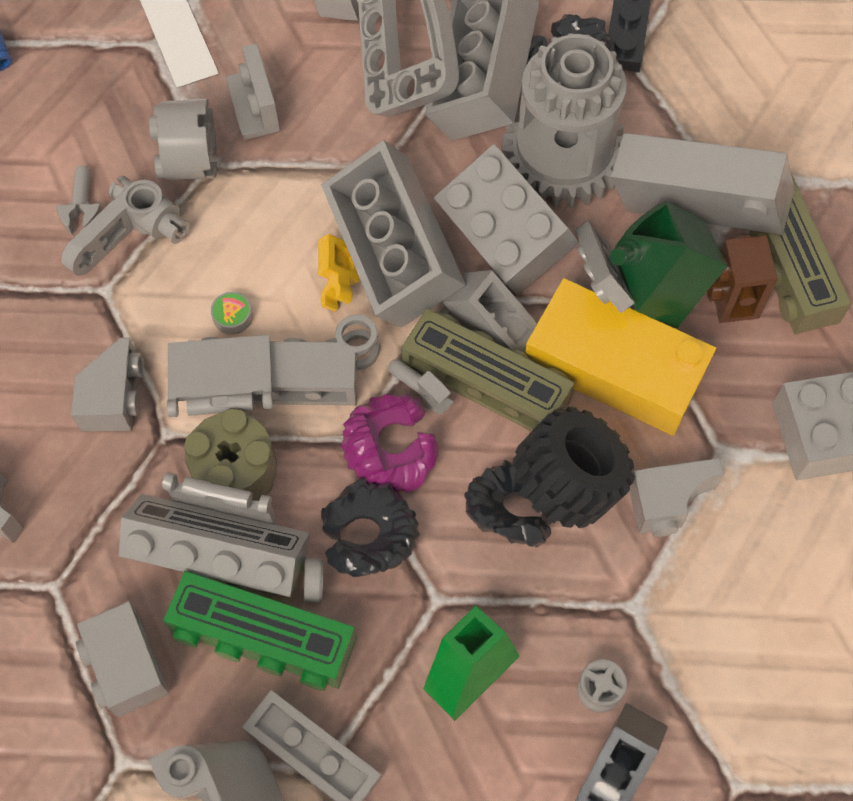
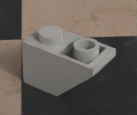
M129 337L117 340L75 376L71 416L81 432L132 431L133 416H138L140 411L139 392L135 391L136 378H141L143 374V359L141 353H136Z

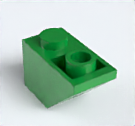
M475 605L442 637L423 689L456 721L520 655L507 633Z

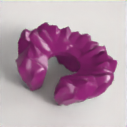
M406 393L401 396L393 394L375 396L370 398L369 403L359 405L350 413V418L343 424L345 429L342 434L343 440L340 447L344 450V459L347 460L348 469L355 470L357 478L365 479L367 484H375L377 486L389 483L392 485V489L396 491L402 490L403 492L414 491L424 484L428 473L435 466L439 454V446L435 434L417 432L418 438L404 452L398 454L388 453L379 445L380 433L387 426L394 424L414 426L422 420L426 411L421 407L419 398H413Z

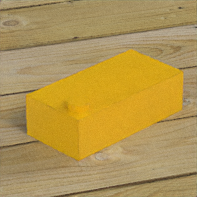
M563 278L527 341L525 354L533 362L545 368H556L562 371L569 380L575 382L574 390L674 436L709 367L716 347L631 308H627L620 313L611 301L604 304L595 292Z

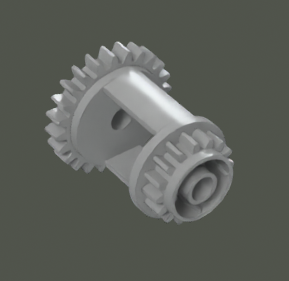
M569 33L559 38L553 37L547 47L543 45L539 47V51L530 59L523 73L520 110L516 112L514 124L507 125L506 133L503 134L502 153L533 189L539 193L543 200L547 197H552L554 207H558L561 199H566L569 207L574 208L575 198L579 197L588 205L591 193L601 199L604 197L605 187L609 189L615 188L611 174L623 137L624 126L619 123L626 94V77L621 64L616 60V52H610L605 46L604 41H599L590 37V35Z

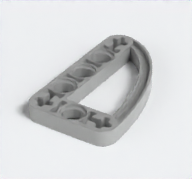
M358 0L365 102L371 113L392 117L445 98L456 89L459 81L458 60L452 24L445 0H420L428 29L432 58L401 70L395 0ZM381 16L382 25L379 32L376 34L375 24L378 17ZM384 52L385 62L382 69L378 70V59ZM414 79L415 90L412 96L408 97L407 87L409 82ZM429 79H436V84L429 82Z

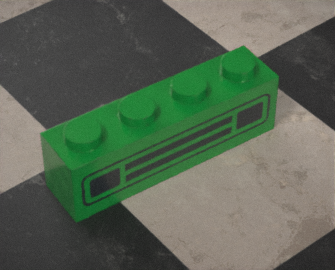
M184 571L163 620L173 633L172 639L181 644L197 648L199 642L216 647L214 650L215 654L235 662H240L243 656L257 661L256 667L266 673L282 676L284 671L301 676L300 683L320 691H325L327 685L339 689L357 640L355 627L187 571Z

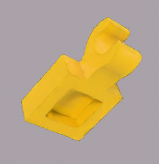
M328 233L318 240V275L328 279L321 294V306L334 312L338 310V301L346 304L352 302L353 291L351 286L360 282V278L344 240Z

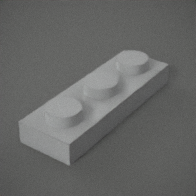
M587 220L575 229L581 243L576 248L586 262L583 265L584 269L594 281L590 285L595 294L604 304L611 301L619 312L622 313L635 302L619 265H614L610 260L612 248L590 221Z
M272 690L269 691L242 726L245 732L333 801H365L382 778L378 771Z

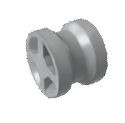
M606 659L596 660L588 664L583 670L577 685L578 697L581 703L587 709L597 713L608 712L614 709L625 694L627 688L626 676L622 668L615 662Z

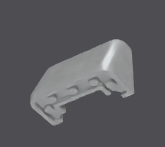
M237 740L181 745L168 749L149 759L158 784L164 792L172 797L180 799L196 796L202 801H284L266 756L251 741Z

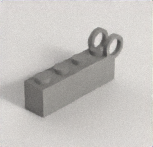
M350 315L342 319L337 325L335 331L336 338L328 339L325 342H306L299 338H289L283 342L270 341L273 404L356 406L358 370L366 369L373 365L379 355L377 328L374 322L363 315ZM353 324L364 325L371 332L352 330L342 336L344 330ZM206 337V338H203V339H201V340H211V339H220V338H216V337ZM354 339H364L367 341L361 346H351L348 344ZM372 350L366 359L356 360V356L366 354ZM262 394L253 395L254 404H263Z

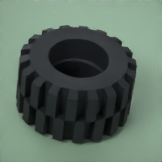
M567 407L565 410L557 408L551 414L548 413L516 448L515 453L517 455L513 458L512 466L517 470L513 475L516 483L522 486L521 494L525 499L529 498L533 503L531 507L538 513L542 511L546 514V519L553 523L557 520L560 521L563 527L572 528L576 525L578 528H585L590 523L594 524L630 491L629 486L633 484L635 477L631 472L634 469V463L628 457L630 451L627 445L620 441L619 438L621 436L615 429L611 430L607 426L606 421L602 418H595L592 412L587 410L580 412L576 407Z

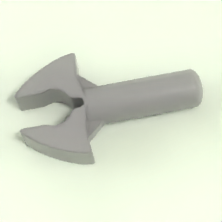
M78 166L75 169L72 202L68 205H56L57 213L70 235H73V222L79 217L80 213L84 216L82 225L84 228L102 211L99 204L88 203L91 170L86 166Z
M395 359L390 363L389 372L419 393L426 408L430 411L443 414L454 403L447 397L451 392L430 371L421 375L400 359Z

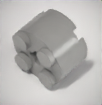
M209 99L160 101L158 105L154 106V116L149 117V130L151 140H158L160 155H155L154 159L157 178H165L167 181L216 177L217 162H210L209 155L213 154V150H216L215 126L212 108H208Z

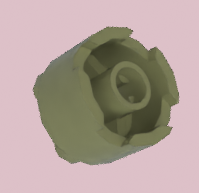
M228 409L225 412H220L204 419L186 437L184 444L185 463L192 478L225 487L229 486L250 491L253 494L252 500L259 501L262 494L267 495L273 487L272 482L276 475L277 459L265 427L255 418L246 415L242 410ZM231 459H237V460H236L235 462H233V463H231V462L229 461V460H231Z

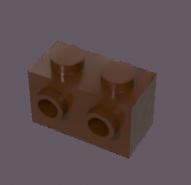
M738 235L725 240L721 253L728 266L707 291L709 301L715 302L719 323L759 319L778 280L767 235L757 237Z

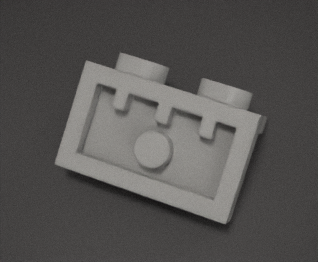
M256 43L244 46L242 50L245 63L238 64L240 73L227 76L226 82L242 138L247 140L280 132L275 102L258 45Z

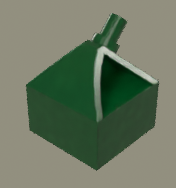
M666 201L655 206L637 219L610 253L611 262L620 267L635 302L634 305L637 312L675 328L680 326L728 266L705 220Z

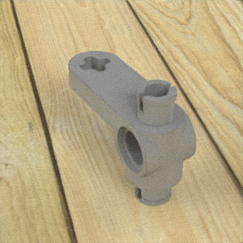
M119 176L117 181L123 187L113 181L109 188V196L114 200L67 244L61 261L67 269L75 275L81 276L91 271L133 229L139 233L151 235L155 239L166 236L172 243L177 244L182 240L176 235V232L185 238L190 224L180 218V208L163 196L160 187L150 180L131 182L126 176Z

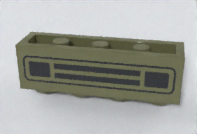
M792 175L794 195L783 235L749 231L752 237L767 235L778 278L774 288L779 298L780 313L786 322L789 321L794 334H799L840 323L851 306V301Z
M426 308L401 347L402 361L419 374L424 375L427 371H430L446 388L529 431H532L554 409L563 408L565 410L571 400L575 382L569 380L562 371L556 368H545L533 362L524 352L517 349L509 350L495 343L494 339L482 331L473 332L459 325L455 318L443 312L437 314Z

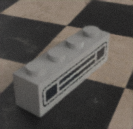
M141 494L121 517L118 556L291 597L305 571V558L307 557L310 533Z

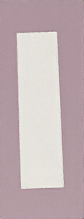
M140 0L177 88L219 74L187 0Z

